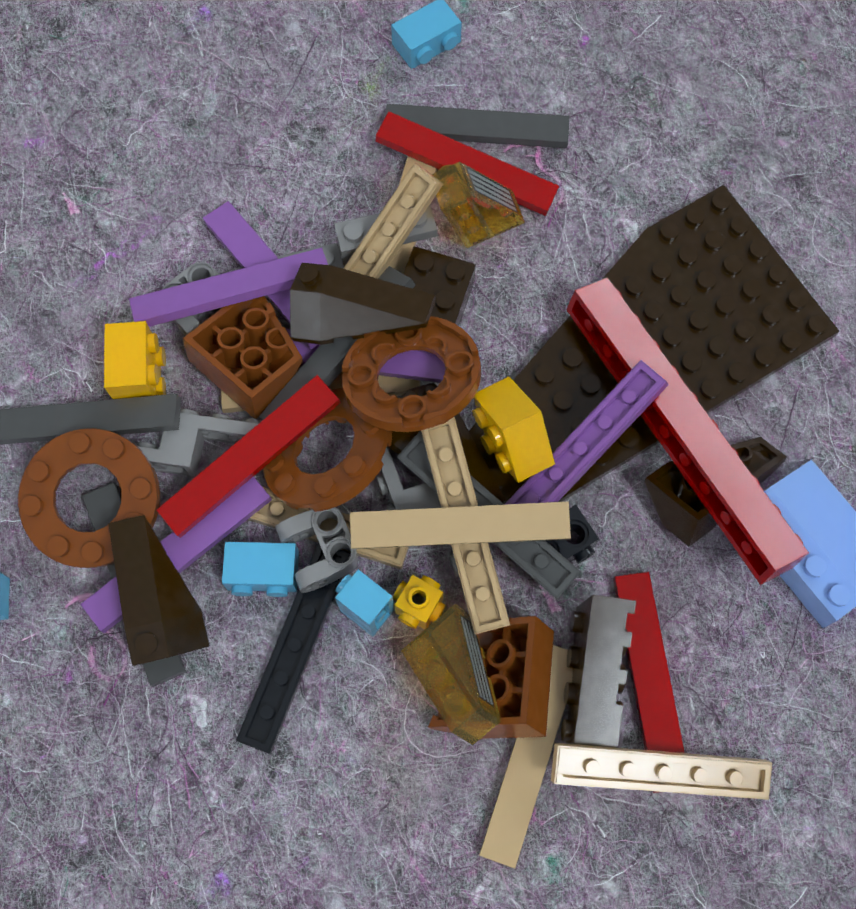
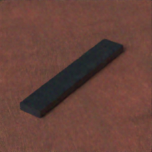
M319 542L309 565L325 559ZM338 550L333 555L332 560L336 563H345L351 557V553ZM342 578L310 592L301 593L298 589L237 736V742L271 755L337 593L335 590Z

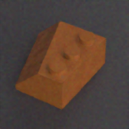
M265 296L225 306L183 337L188 361L254 419L259 418L261 413L293 378L302 363L301 354L285 327H282L270 302L268 303Z
M528 616L509 618V626L476 634L494 708L479 697L464 638L455 660L458 664L451 683L445 685L441 694L444 700L437 716H432L428 727L433 730L480 739L546 737L554 631L538 617Z

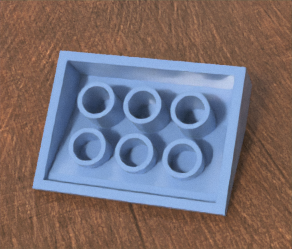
M810 460L764 492L772 503L779 508L785 521L794 533L801 538L809 552L794 568L779 576L820 626L825 628L856 607V511L817 465Z

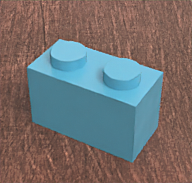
M436 0L391 24L392 45L408 66L413 69L420 64L428 63L436 55L445 50H451L460 43L462 22L444 0Z
M225 542L222 574L223 586L235 596H252L253 591H267V596L286 597L288 592H297V582L294 574L298 572L299 550L296 543Z
M359 569L353 576L350 574L346 575L335 590L338 593L335 599L340 611L372 637L395 610L393 596Z

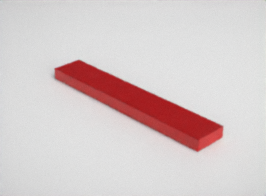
M388 111L376 134L375 142L472 184L466 167H469L507 188L511 193L514 203L544 216L547 215L559 188V185Z
M316 375L156 509V511L173 532L181 538L341 403L339 398Z
M643 572L615 576L613 582L616 598L636 600L635 614L627 613L626 629L632 632L631 647H627L626 652L645 750L685 753L650 573Z

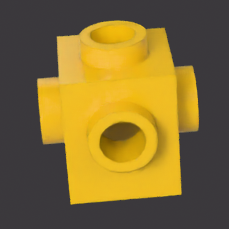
M412 575L408 583L402 581L393 595V600L396 601L394 605L395 612L399 615L398 620L413 629L419 626L426 630L431 621L436 624L446 607L442 603L444 592L439 590L441 585L425 575H422L421 579ZM417 593L426 598V600L422 604H415L412 601L413 596Z

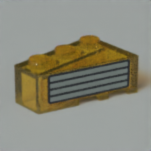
M458 162L453 165H445L432 174L443 183V186L436 195L440 209L466 248L525 223L513 191L471 167Z
M455 603L404 647L401 652L450 731L471 745H474L499 724L501 718L491 679L487 676L483 660L485 659L484 651L480 647L477 634H474L470 615Z

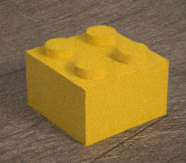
M147 322L105 324L104 388L112 399L166 395V382L164 377H161V366L166 365L165 349L163 346H159L157 334L152 333Z
M510 377L476 392L473 397L476 409L472 410L478 426L484 431V435L480 438L489 455L495 454L497 463L503 473L509 472L519 483L555 465L541 410Z

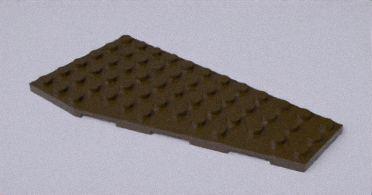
M725 185L720 186L648 227L603 277V279L608 278L613 286L620 291L626 304L639 317L643 327L651 338L658 343L660 350L670 364L677 369L679 376L689 390L697 396L700 405L707 414L834 338L839 333L838 328ZM571 316L567 318L513 380L541 410L552 453L618 384ZM641 415L558 502L564 501L660 443ZM476 422L469 432L506 500L503 503L505 504L529 478L518 483L509 472L503 473L497 463L495 454L489 455L485 450L480 438L484 435V431Z

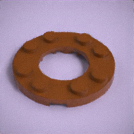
M430 316L425 328L386 334L383 330L365 333L364 338L358 339L349 349L342 364V387L349 406L362 420L386 431H420L448 422L471 402L481 380L480 357L477 346L471 336L455 323L434 316ZM410 350H424L435 354L443 361L445 366L443 380L433 391L428 390L425 396L409 395L399 399L396 395L391 396L379 386L378 377L381 368L389 359L399 353Z
M343 388L331 389L341 403L263 468L264 477L270 490L280 501L292 509L312 508L317 512L337 507L362 492L375 479L384 465L381 460L386 447L391 446L392 431L375 427L358 417L349 406ZM328 421L349 422L353 427L354 440L352 448L345 459L336 467L324 473L309 474L302 472L298 468L297 457L302 452V441L305 436L308 439L310 432L315 427L323 423L328 425Z
M79 429L52 439L31 459L25 469L19 487V515L29 539L47 557L67 566L99 568L114 564L109 526L107 525L94 532H80L70 528L60 517L56 508V491L61 480L67 473L81 465L98 464L107 468L117 478L121 488V505L116 517L111 522L145 515L152 528L158 516L156 509L160 507V486L155 469L151 466L142 450L133 442L107 430Z

